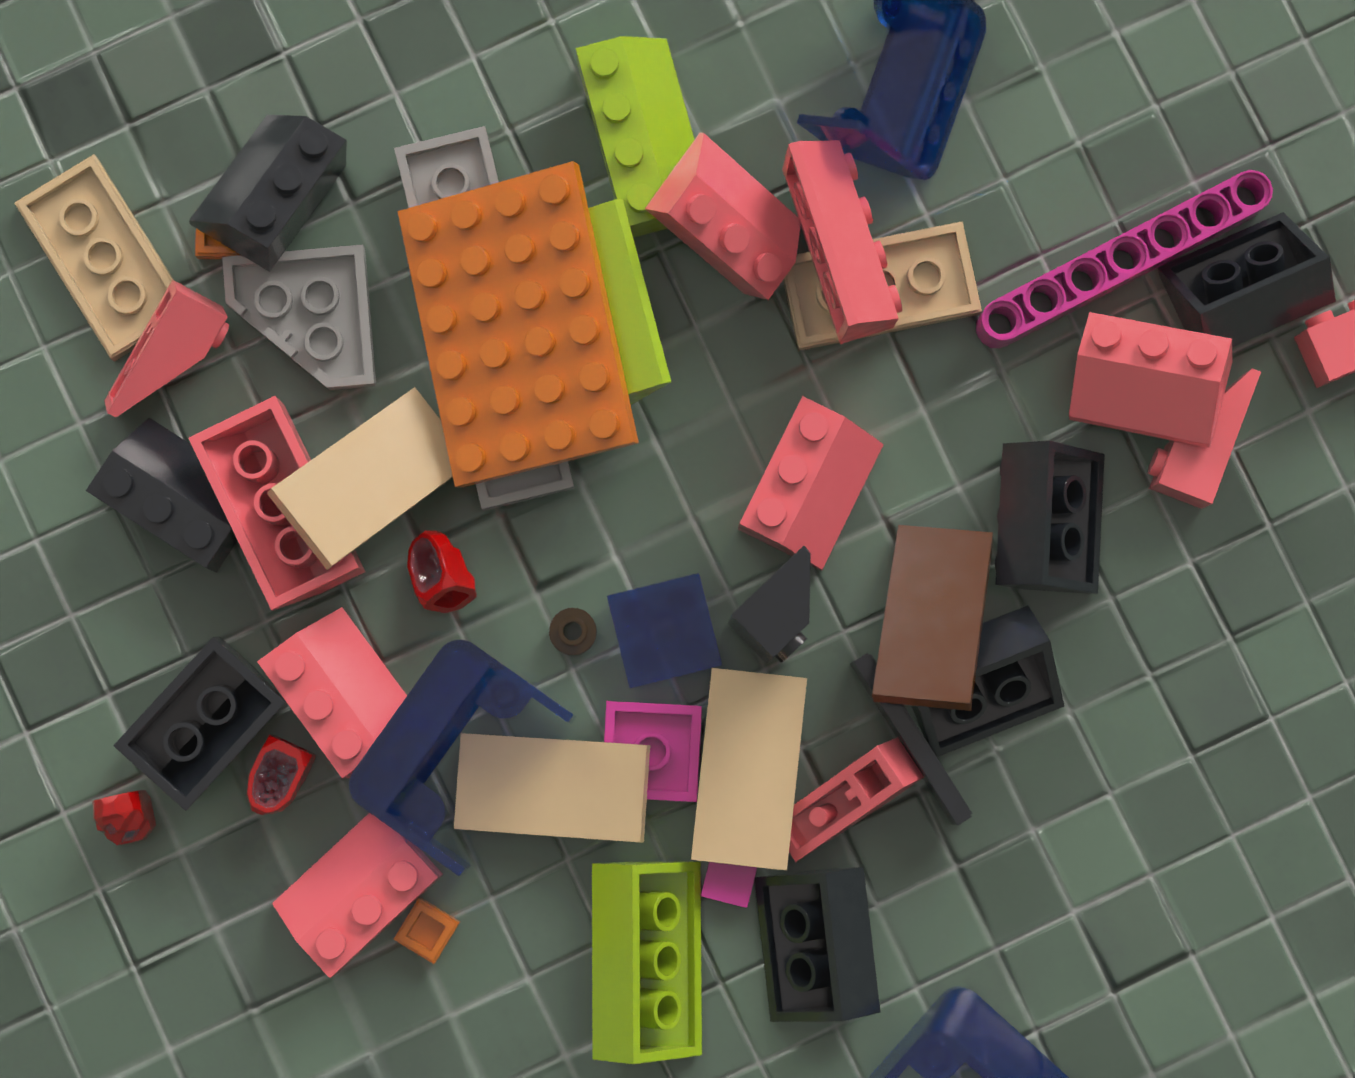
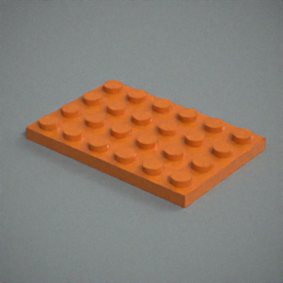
M571 161L397 211L455 487L462 488L639 443L579 164Z

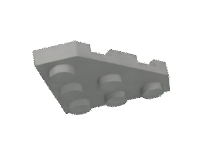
M363 244L285 251L270 272L242 255L222 257L225 302L232 310L328 390L376 386L366 252Z

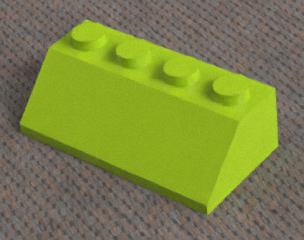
M620 36L576 48L577 64L614 199H623L633 238L668 229L651 215L645 207L695 139L667 39Z
M615 199L588 209L630 404L632 405L671 383V378L623 199Z
M701 862L592 863V1060L640 1064L702 1055Z

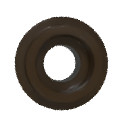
M567 608L560 611L552 619L549 627V636L552 644L558 651L566 655L574 656L585 653L592 647L597 635V628L593 618L586 611L579 608ZM574 622L581 626L582 634L577 640H568L564 636V628L567 624Z

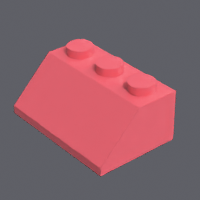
M699 133L645 209L743 294L769 300L796 263L801 227L799 218L707 135Z
M1089 312L1077 354L1069 420L1210 448L1232 366V339Z
M802 396L739 523L738 530L790 556H793L799 549L805 546L811 553L810 565L822 571L884 444L845 416Z
M343 607L295 633L257 661L342 779L354 776L426 722Z
M377 805L272 904L296 942L322 971L331 978L338 974L443 874L380 805Z

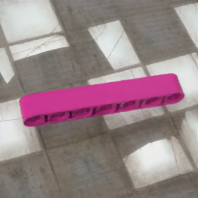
M1247 170L993 300L985 307L976 322L978 338L984 345L990 348L999 349L1006 347L1255 217L1269 204L1273 194L1271 181L1265 174L1259 171ZM1245 187L1251 190L1255 197V205L1242 203L1238 198L1237 188ZM1204 208L1209 210L1215 219L1214 226L1202 225L1197 220L1196 209ZM1164 229L1173 236L1174 247L1164 248L1160 246L1155 240V230ZM1123 250L1129 253L1134 262L1133 269L1127 270L1118 267L1113 259V251ZM1081 271L1088 274L1093 283L1092 290L1081 291L1076 288L1071 279L1072 273ZM1039 292L1047 295L1051 300V311L1044 313L1035 310L1030 302V294ZM995 313L1006 316L1010 321L1011 331L1006 334L994 332L988 322L989 316Z

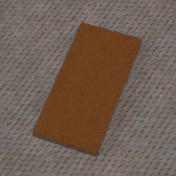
M898 525L872 691L873 702L971 711L994 541L993 532Z

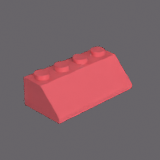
M840 140L797 141L788 144L782 170L839 343L843 344L894 328L899 319L897 313L902 312V304L895 285H887L882 270L888 266L886 254L881 242H873L868 228V225L873 223L872 213L866 197L858 198L853 182L858 180V172L852 154L850 152L844 154Z
M276 396L188 438L272 611L324 593L366 572L355 550L327 570L267 493L272 487L311 461L285 405Z

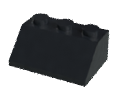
M267 115L190 218V225L270 272L346 167L347 140L307 116Z
M1284 212L1158 267L1159 276L1184 329L1231 338L1232 347L1336 302L1330 257Z
M148 418L112 450L86 489L94 497L203 567L216 573L238 541L192 445L151 418Z
M1053 441L1003 443L1002 461L1000 464V506L997 513L999 525L997 555L995 558V585L1024 590L1098 594L1105 454Z
M805 546L799 549L731 615L728 624L766 664L774 657L782 663L808 639L801 632L809 624L811 553Z
M1027 605L982 623L971 711L911 705L922 734L936 757L1065 706L1051 642L1030 607Z
M213 637L113 746L187 811L286 701L257 669L221 637Z
M864 867L822 869L755 877L770 1022L847 1021L880 1013Z

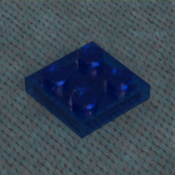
M699 573L607 596L630 689L722 666Z

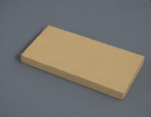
M93 154L14 204L107 354L115 362L133 351L171 281L174 279L100 160Z
M963 221L872 239L873 242L880 241L884 248L888 266L882 270L887 285H895L899 293L902 312L897 313L899 319L894 328L866 337L981 314L982 309ZM810 252L797 254L796 263L785 276L783 282L798 351L839 343Z
M414 387L272 487L267 494L328 570L453 478L441 420Z
M712 668L691 860L787 871L807 678Z
M461 733L454 829L644 842L650 745Z

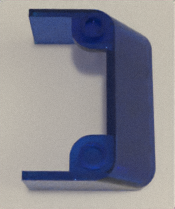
M874 0V10L877 18L889 32L861 110L842 107L834 113L833 117L800 114L797 123L820 141L840 140L844 154L850 152L856 160L907 178L927 180L936 173L986 34V16L983 9L974 0Z
M466 640L448 642L439 650L354 769L349 781L351 796L358 805L456 875L461 876L467 873L472 865L433 838L444 822L446 809L442 798L435 791L427 787L425 782L480 706L495 717L502 719L512 718L520 714L531 698H534L570 724H572L577 716L473 643Z
M953 987L946 990L868 1077L898 1078L907 1066L910 1065L924 1078H950L966 1062L982 1078H1069L979 995L965 987Z

